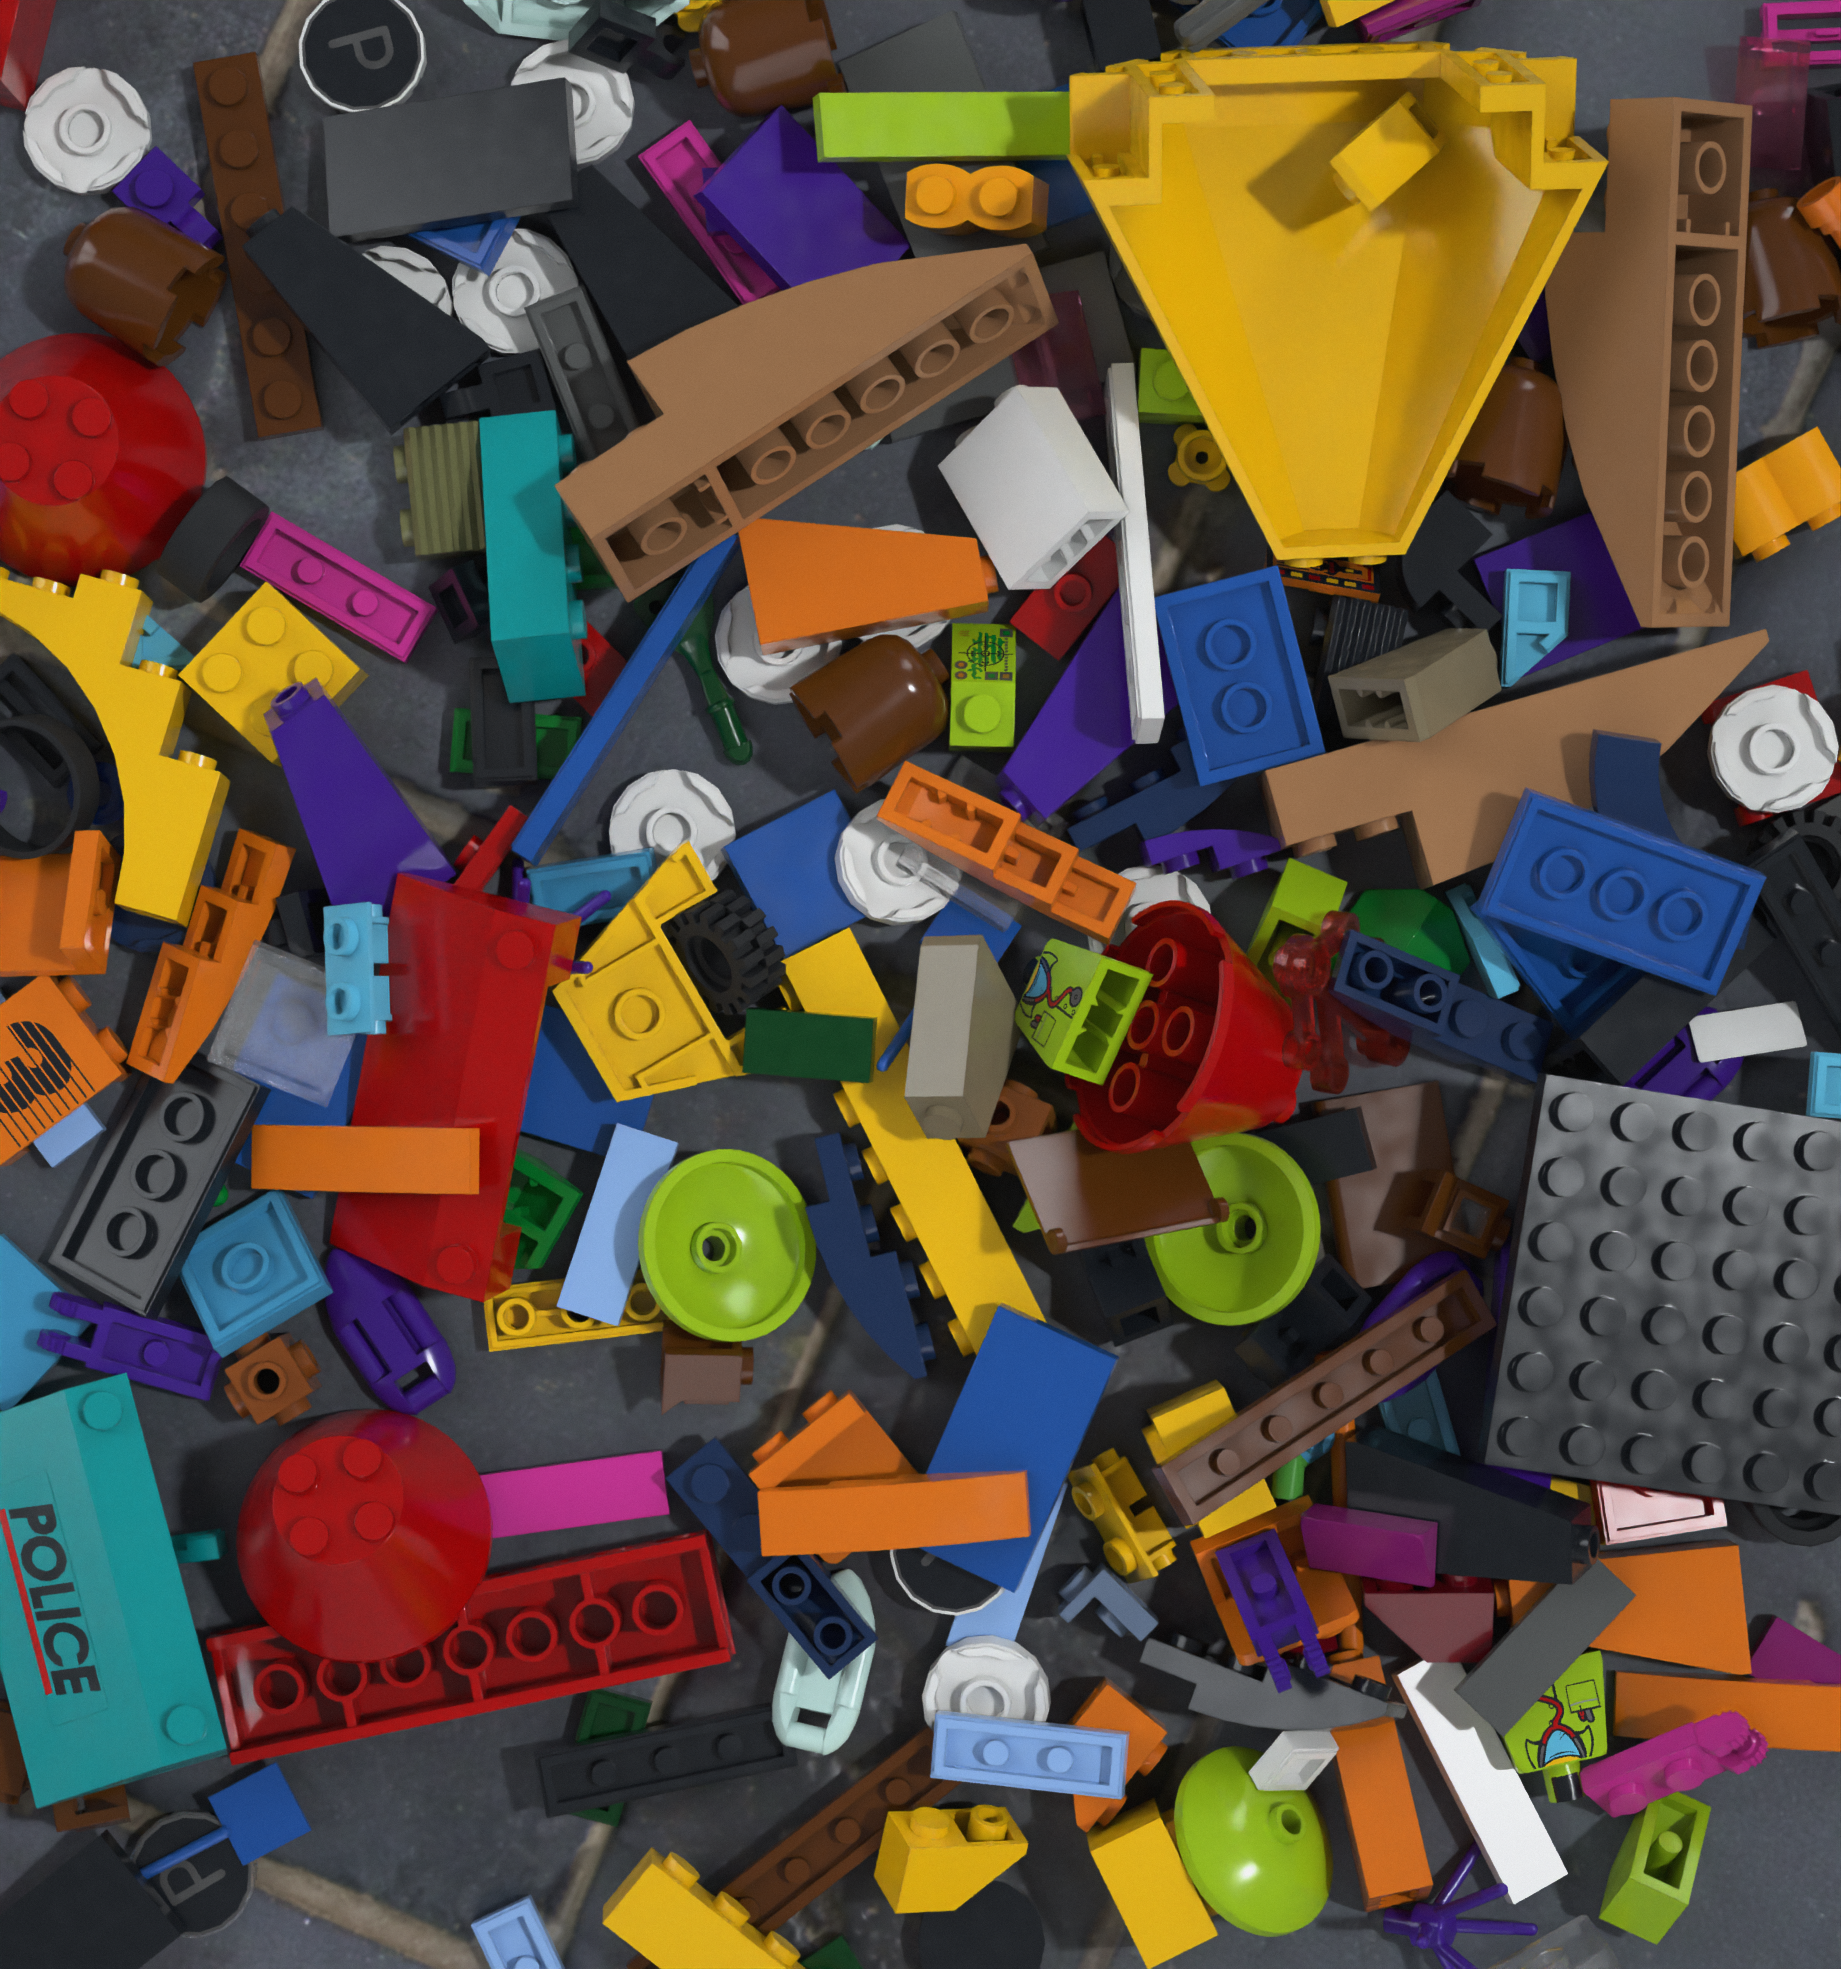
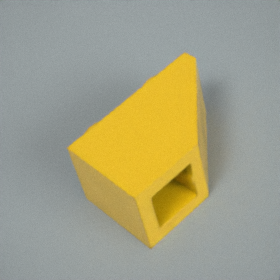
M1408 90L1354 135L1329 161L1336 170L1333 174V180L1350 202L1357 205L1362 201L1366 208L1372 212L1438 154L1449 141V138Z
M983 1804L977 1805L974 1808L939 1810L932 1807H920L914 1811L888 1812L874 1878L895 1914L955 1911L1026 1855L1029 1843L1006 1807Z

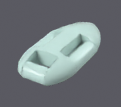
M850 1569L834 1573L832 1575L875 1632V1619L871 1601L862 1580ZM788 1633L772 1702V1722L776 1736L786 1747L815 1752L824 1756L834 1752L848 1740L860 1714L875 1651V1642L828 1680L794 1637ZM800 1709L830 1715L831 1718L827 1729L797 1722Z

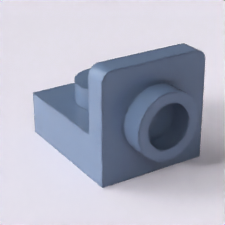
M1103 1562L1092 1572L1085 1565L1082 1566L1058 1591L1065 1599L1058 1606V1614L1067 1623L1096 1597L1101 1604L1094 1610L1095 1613L1121 1638L1130 1631L1142 1641L1159 1624L1157 1615Z

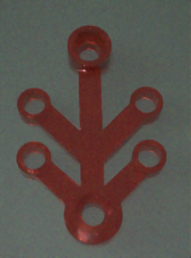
M1330 910L1322 921L1320 935L1313 938L1310 935L1297 933L1289 937L1285 944L1278 949L1273 962V974L1282 994L1285 997L1291 998L1294 1030H1291L1286 1035L1283 1042L1282 1060L1284 1065L1291 1069L1310 1071V1083L1313 1090L1338 1095L1345 1089L1349 1078V1064L1344 1057L1341 1022L1356 1035L1357 1050L1361 1055L1366 1056L1370 1063L1398 1067L1406 1060L1411 1043L1362 1017L1328 992L1334 971L1330 972L1331 958L1339 952L1345 930L1353 929L1360 932V922L1355 913ZM1369 936L1371 938H1374L1378 941L1385 943V941L1382 938ZM1313 998L1317 1001L1320 1036L1316 1034Z

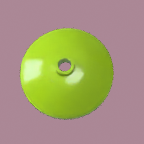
M1234 1133L1190 1142L1214 1198L1223 1197L1228 1203L1230 1214L1228 1221L1224 1223L1144 1238L1149 1256L1165 1294L1181 1310L1207 1323L1233 1326L1251 1324L1267 1319L1285 1308L1300 1293L1314 1268L1319 1251L1321 1226L1319 1209L1313 1189L1306 1175L1294 1159L1280 1147L1264 1138L1246 1133ZM1250 1217L1256 1224V1233L1252 1239L1248 1238L1245 1233V1223Z
M717 1149L690 1156L673 1166L662 1176L650 1193L642 1212L638 1231V1252L641 1270L648 1289L659 1307L673 1322L691 1334L703 1339L728 1343L764 1336L777 1329L794 1314L805 1298L812 1281L816 1263V1241L805 1209L807 1206L806 1202L791 1179L766 1159L749 1152L734 1149ZM705 1239L711 1242L714 1249L711 1260H708L702 1251Z
M1243 1746L1224 1747L1209 1753L1195 1762L1186 1772L1179 1786L1175 1801L1174 1824L1183 1863L1191 1880L1207 1903L1234 1926L1246 1932L1265 1937H1278L1290 1934L1308 1925L1318 1916L1331 1890L1334 1869L1333 1850L1326 1820L1308 1788L1306 1790L1282 1791L1257 1789L1248 1772L1262 1757L1264 1752Z

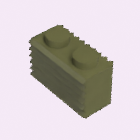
M479 421L404 428L405 445L393 447L397 483L409 484L411 508L400 509V527L404 547H415L416 557L420 561L486 555Z

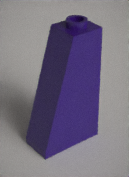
M1119 587L1111 595L994 780L1001 788V791L997 793L1001 804L1020 813L1021 822L1028 819L1036 829L1135 743V740H1132ZM1157 624L1164 715L1167 716L1178 706Z
M317 677L306 685H303L302 682H297L279 692L270 703L272 708L263 715L331 906L372 902V904L382 905L383 917H390L397 873L406 872L446 882L455 876L456 872L447 854Z

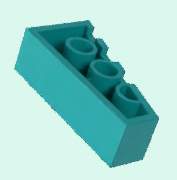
M556 410L479 418L491 642L509 703L585 696L581 639L587 638V621L583 599H577L576 583L584 582V571L580 544H573L571 528L578 526L554 487L555 484L567 477L566 473L572 472L577 467L573 434H561Z

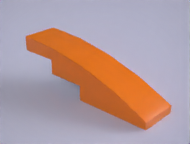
M908 761L903 763L877 814L878 821L932 854L1042 914L1106 945H1109L1136 891L1137 883L1079 857L1078 848L1021 822L1020 813Z
M239 828L221 889L205 885L200 886L183 946L167 942L162 943L126 1064L162 1082L173 1084L213 1030L244 977L277 905L276 898L280 897L296 848L259 832Z
M253 1125L251 1189L479 1194L480 1128Z
M1027 1470L899 1475L896 1479L831 1481L825 1486L767 1487L757 1492L762 1556L895 1550L1022 1538L1031 1535Z
M1615 1670L1614 1736L1652 1739L1687 1723H1697L1715 1714L1720 1716L1722 1711L1726 1713L1731 1710L1741 1714L1748 1721L1747 1724L1751 1730L1755 1728L1766 1738L1765 1741L1769 1743L1767 1748L1841 1752V1684L1814 1683L1811 1680L1746 1678L1743 1675Z

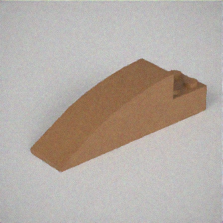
M1680 97L1610 99V122L1607 127L1609 163L1607 189L1604 195L1606 211L1605 232H1572L1545 284L1553 365L1557 386L1562 398L1565 427L1583 493L1641 627H1727L1730 625L1752 105Z
M1027 244L868 265L809 281L746 303L691 327L627 361L657 419L648 425L634 429L623 441L594 460L580 464L569 476L554 485L592 552L627 603L1059 324L1034 254Z
M1766 629L1470 712L1422 742L1372 740L1266 770L1256 778L1272 837L1278 838L1281 851L1292 848L1294 858L1299 859L1330 850L1332 847L1337 846L1335 835L1353 831L1356 842L1393 832V830L1400 828L1397 820L1399 817L1419 889L1422 890L1492 863L1496 859L1525 787L1585 809L1592 807L1589 784V753L1593 729L1655 738L1662 743L1661 756L1769 642Z

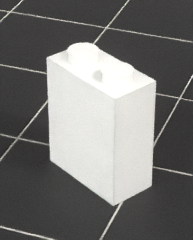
M1017 385L1003 392L995 400V408L977 426L966 430L957 438L955 442L956 448L938 467L1008 590L1050 589L1130 511L1057 387Z

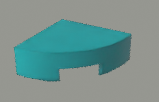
M221 1528L170 1536L178 1564L220 1559L228 1553L225 1530L221 1531Z

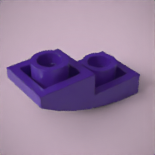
M1227 829L1185 831L1160 836L1137 844L1143 865L1147 868L1161 864L1164 875L1200 864L1197 851L1205 849L1212 873L1229 868L1232 880L1269 868L1265 856L1281 851L1278 838L1255 832Z

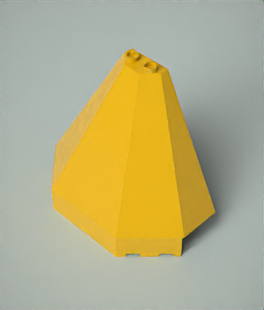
M1407 41L1203 48L1195 53L1189 52L1186 49H1176L1161 53V61L1148 62V60L1134 59L1105 66L1104 73L1080 72L1069 75L1070 154H1066L1277 560H1284L1286 565L1298 568L1320 566L1323 564V558L1348 557V561L1354 564L1376 565L1386 562L1387 555L1406 554L1609 163L1604 156L1580 136H1574L1577 58L1565 56L1526 58V52L1487 47L1476 48L1475 51L1450 50V43ZM1409 90L1449 138V141L1438 154L1370 212L1362 201L1355 205L1343 195L1333 180V174L1336 170L1329 161L1354 135Z

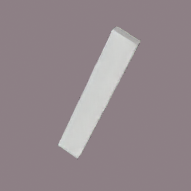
M1111 363V367L1107 370L1103 390L1109 473L1113 484L1130 511L1114 526L1132 740H1135V744L1158 743L1165 715L1134 363Z

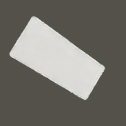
M1795 1001L1699 1015L1689 1022L1697 1057L1701 1063L1805 1047L1807 1045Z

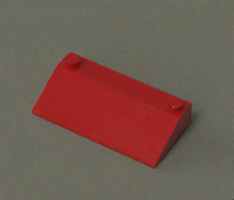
M406 872L397 873L388 925L389 963L381 964L379 976H389L390 1014H392L393 1021L386 1022V1034L367 1035L351 1126L480 1128L479 1194L338 1192L329 1240L330 1244L421 1286L484 1303L510 1289L522 1227L504 1223L503 1219L545 1000L549 986L570 979L582 916Z

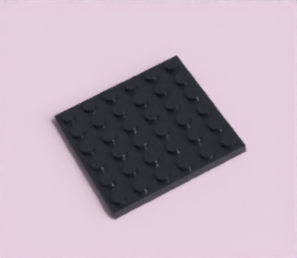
M1538 1073L1476 1461L1487 1465L1841 1515V1122Z

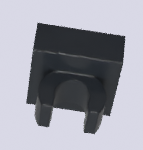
M474 560L452 567L428 587L454 644L476 637L490 626L489 593L485 586L488 582L487 566L478 570Z
M325 888L298 891L276 898L281 918L269 922L262 937L265 949L279 945L280 947L289 945L292 960L325 955L323 907L331 906Z

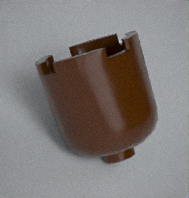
M719 0L713 3L703 14L698 28L700 48L689 50L693 75L698 88L710 86L716 101L728 113L741 118L757 117L769 114L780 105L786 110L812 105L813 97L818 93H846L844 76L842 72L837 73L831 53L832 50L837 49V44L825 0Z
M1764 188L1749 192L1742 338L1755 337L1758 349L1789 345L1819 336L1817 323L1834 316L1835 323L1841 325V266L1831 234L1823 235L1819 228H1810L1796 207L1800 197L1790 195L1779 196L1778 189Z
M135 207L110 208L94 218L89 224L84 222L78 224L67 238L63 249V254L68 257L64 273V290L73 307L85 318L158 367L169 365L185 352L186 347L177 341L184 335L193 321L202 327L206 325L220 299L227 279V274L217 268L225 260L223 255L146 211Z
M1522 357L1508 358L1507 364L1503 365L1443 481L1445 483L1443 493L1448 490L1463 506L1497 516L1500 514L1502 504L1527 507L1524 517L1526 519H1539L1548 517L1551 514L1559 489L1569 438L1565 427L1562 398L1557 382L1544 374L1545 367L1542 364Z
M882 634L862 642L802 678L789 688L791 691L789 695L812 736L816 739L826 732L838 756L831 761V764L851 790L857 794L864 788L870 787L933 742L944 731L949 720V702L942 685L949 682L951 678L945 666L931 648L920 654L907 639L897 635Z

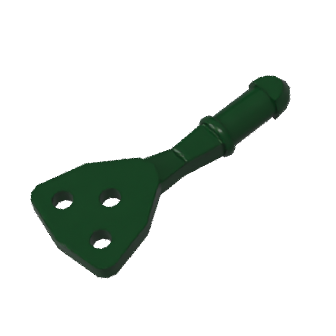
M683 576L667 579L635 600L633 604L634 612L648 630L658 614L650 612V603L657 601L663 608ZM711 593L675 651L686 658L699 678L707 703L705 712L707 715L710 714L725 749L723 751L725 757L735 765H745L751 760L753 755L752 741H748L734 708L735 699L733 697L729 698L713 669L708 648L715 613Z

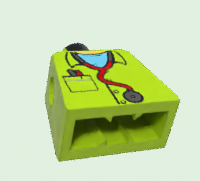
M1052 938L1046 943L1041 956L1030 960L1024 968L1023 982L1026 989L1015 1011V1022L1048 1067L1103 1086L1153 974L1141 968Z
M1587 1647L1504 1737L1499 1734L1505 1751L1514 1769L1519 1774L1542 1770L1550 1803L1566 1802L1586 1796L1582 1789L1579 1774L1582 1772L1580 1761L1607 1754L1603 1660L1601 1651L1598 1648Z

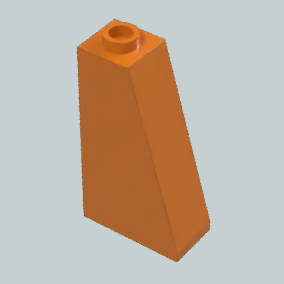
M761 518L738 531L763 655L986 613L989 606L987 594L999 592L994 564L989 555H979L976 538Z
M1729 1539L1599 1552L1598 1560L1636 1596L1588 1647L1737 1675L1752 1674L1738 1544ZM1492 1579L1496 1618L1506 1617V1625L1511 1629L1553 1583Z
M1350 1650L1325 1658L1327 1662L1333 1664L1330 1676L1352 1684L1354 1675L1358 1674L1386 1684L1379 1655L1364 1658L1363 1650ZM1395 1721L1375 1727L1330 1732L1340 1748L1332 1761L1365 1913L1428 1899L1433 1882Z

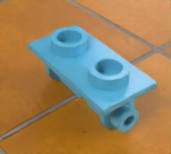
M372 902L323 907L327 1035L386 1034V1022L393 1021L392 1014H390L389 976H374V964L389 963V917H383L382 905L372 904Z

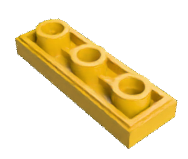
M641 1269L637 1271L619 1327L593 1318L577 1320L570 1311L556 1307L565 1278L511 1284L510 1289L484 1302L489 1352L661 1332L663 1320H671L650 1293Z

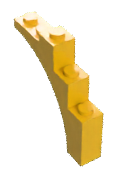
M0 567V617H3L39 640L68 668L94 706L113 750L124 801V856L114 903L126 911L187 928L231 781L221 772L215 771L218 761L212 758L180 750L178 760L172 759L192 691L182 681L176 680L178 670L148 660H141L139 669L131 667L140 635L142 637L144 635L143 625L147 615H150L153 601L142 590L137 589L139 580L111 570H102L100 579L80 574L74 597L72 598L69 597L71 588L64 584L41 577H34L31 586L8 580L10 571Z

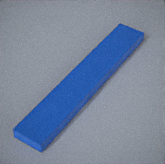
M732 535L692 561L512 843V851L517 856L537 867L740 549L741 543L738 535Z

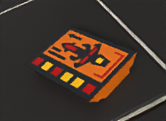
M1267 545L1264 568L1278 565L1283 585L1324 594H1336L1370 600L1371 603L1378 602L1381 595L1380 568L1378 564L1360 565L1351 563L1348 559L1323 558V564L1310 568L1291 567L1286 565L1284 560H1277L1270 546Z

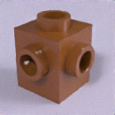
M1005 1079L986 1137L958 1138L962 1152L967 1156L966 1161L977 1170L992 1176L999 1177L1003 1171L1018 1176L1006 1144L1011 1141L1055 1134L1059 1124L1053 1105L1038 1100L1037 1093L1024 1084Z
M266 1332L234 1351L239 1361L224 1370L231 1381L224 1385V1389L233 1407L242 1418L252 1415L256 1424L259 1425L273 1417L278 1426L281 1427L312 1408L306 1396L322 1387L316 1377V1374L321 1372V1368L313 1352L303 1339L295 1342L290 1332L272 1340ZM263 1369H271L279 1376V1387L273 1393H267L257 1378Z

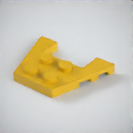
M688 840L680 843L576 960L591 962L593 971L589 974H571L569 980L555 984L550 989L616 1102L695 1086L697 1083L725 1077L751 1074L742 1073L745 1027L724 1038L661 929L662 923L717 892L716 887ZM780 1006V1007L777 1008V1009L786 1010L784 1006Z

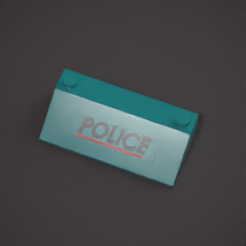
M127 1373L64 1389L0 1412V1670L36 1809L228 1754Z

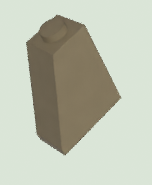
M1447 628L1328 676L1343 738L1422 742L1500 692L1502 689L1496 668L1497 656L1490 643L1487 629Z
M983 935L925 936L920 947L904 1098L927 1139L953 1140L955 1138L986 1137L1022 1032L1015 1022V1011L1019 1004Z

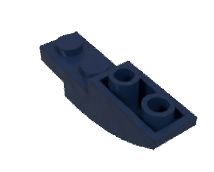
M1183 727L1174 732L1179 744L1169 748L1167 751L1177 772L1176 774L1167 777L1163 767L1129 784L1134 794L1133 796L1113 806L1110 805L1106 796L1076 810L1072 815L1077 824L1068 828L1065 833L1071 845L1079 849V853L1132 826L1141 842L1168 835L1206 809L1238 777L1200 787Z
M1353 929L1345 930L1328 992L1362 1017L1424 1050L1458 1065L1473 1063L1520 1084L1537 1083V1076L1541 1071L1554 1025L1552 1022L1458 983L1460 979L1458 974Z
M840 1132L817 1137L814 1140L830 1200L808 1205L805 1209L816 1244L828 1272L847 1306L883 1351L914 1379L928 1376L925 1361L936 1359L937 1357L928 1322L915 1324L909 1299L921 1296L912 1259L899 1262L896 1249L871 1255L869 1243L880 1241V1236L871 1203L862 1206L858 1204L853 1181L865 1178L856 1142L843 1144Z
M717 1436L713 1437L666 1476L665 1479L747 1577L746 1581L828 1680L879 1639L816 1554L762 1556L757 1494L760 1489Z

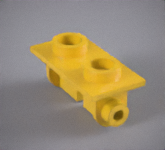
M1111 1448L1093 1458L1092 1464L1070 1470L1067 1477L1073 1486L1071 1492L1075 1505L1084 1517L1094 1522L1105 1542L1103 1550L1107 1561L1119 1575L1126 1578L1128 1584L1154 1578L1159 1575L1157 1571L1177 1560L1172 1551L1176 1543L1169 1534L1155 1507H1148L1135 1516L1129 1508L1130 1505L1146 1496L1147 1493L1126 1456L1119 1458L1115 1449Z

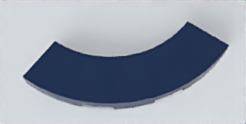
M1593 729L1589 753V784L1593 811L1682 843L1669 822L1660 793L1659 757L1662 743L1655 738ZM1752 913L1736 947L1737 949H1745Z

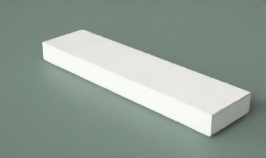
M1420 1658L1391 1674L1497 1884L1505 1883L1508 1886V1893L1504 1895L1506 1902L1516 1904L1567 1875L1568 1873L1495 1729L1453 1690L1467 1676L1461 1663H1427Z

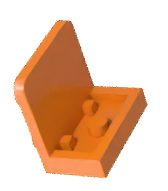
M848 1389L839 1398L832 1390H829L801 1413L808 1423L791 1437L787 1438L782 1430H780L757 1448L751 1455L758 1463L751 1468L748 1476L761 1490L767 1487L825 1486L831 1481L896 1479L899 1475L919 1473L852 1390ZM852 1552L819 1555L825 1562L837 1564Z
M1309 1494L1278 1506L1205 1539L1203 1536L1190 1541L1221 1623L1239 1664L1243 1666L1253 1665L1258 1662L1264 1663L1265 1660L1263 1656L1258 1657L1217 1560L1215 1552L1275 1528L1319 1632L1315 1634L1317 1639L1333 1637L1344 1628L1355 1624L1360 1618L1356 1604L1341 1573L1309 1567L1301 1531V1514L1313 1505ZM1300 1640L1278 1649L1279 1656L1288 1650L1301 1646L1302 1642Z

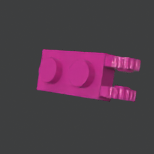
M1729 1710L1726 1713L1722 1711L1720 1716L1715 1714L1697 1723H1687L1582 1768V1772L1579 1773L1582 1789L1587 1796L1613 1818L1634 1814L1643 1810L1651 1802L1677 1791L1694 1789L1700 1786L1704 1780L1727 1770L1739 1775L1748 1771L1751 1766L1756 1767L1757 1764H1762V1760L1767 1758L1766 1752L1769 1751L1767 1749L1769 1743L1765 1741L1766 1738L1755 1728L1751 1730L1747 1724L1748 1721L1737 1711L1732 1712Z

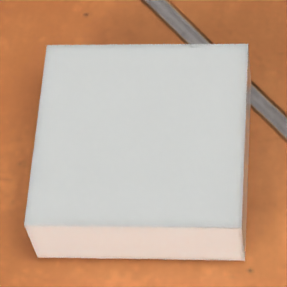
M1283 1731L1248 1773L1258 1790H1306L1340 1748L1330 1732Z

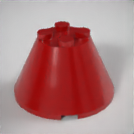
M64 333L48 336L23 345L0 360V560L31 578L41 577L68 587H77L80 574L99 579L102 570H111L131 575L153 561H158L177 526L190 508L202 496L206 481L207 446L200 417L197 415L181 383L165 366L158 367L118 339L100 334Z
M1168 900L1149 906L1131 919L1132 924L1138 926L1126 937L1120 946L1109 943L1101 953V955L1141 968L1153 974L1106 1080L1102 1086L1065 1073L1066 1088L1076 1091L1080 1114L1075 1113L1073 1119L1081 1134L1090 1143L1101 1149L1117 1154H1132L1264 1127L1270 1122L1281 1124L1287 1121L1296 1107L1297 1097L1295 1090L1302 1075L1305 1059L1309 1056L1314 1046L1315 1038L1312 1027L1301 1022L1295 1011L1215 917L1205 909L1180 900Z
M357 1409L340 1412L319 1419L295 1432L282 1442L261 1465L249 1485L239 1513L236 1538L238 1565L247 1593L256 1609L277 1633L291 1643L307 1650L310 1654L337 1662L357 1664L391 1660L407 1655L432 1642L459 1619L457 1615L469 1601L477 1585L482 1584L488 1568L493 1542L492 1512L487 1491L473 1463L448 1435L435 1426L414 1416L391 1410Z

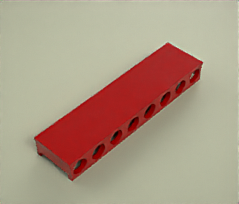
M707 1529L485 1575L482 1584L477 1585L471 1598L457 1615L459 1619L448 1630L422 1648L391 1660L355 1664L324 1659L310 1654L307 1650L291 1643L277 1633L266 1621L215 1631L206 1638L208 1652L211 1651L228 1732L231 1747L229 1756L232 1766L730 1662L733 1654H736L713 1538Z

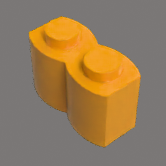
M947 164L922 165L907 172L905 218L929 231L946 236L968 235L985 229L996 235L1008 238L1031 237L1047 230L1049 184L1022 169L1011 166H990L970 174L961 168Z
M1818 426L1736 472L1733 555L1735 559H1739L1751 552L1756 563L1790 545L1785 533L1807 521L1811 530L1815 531L1841 516V467Z

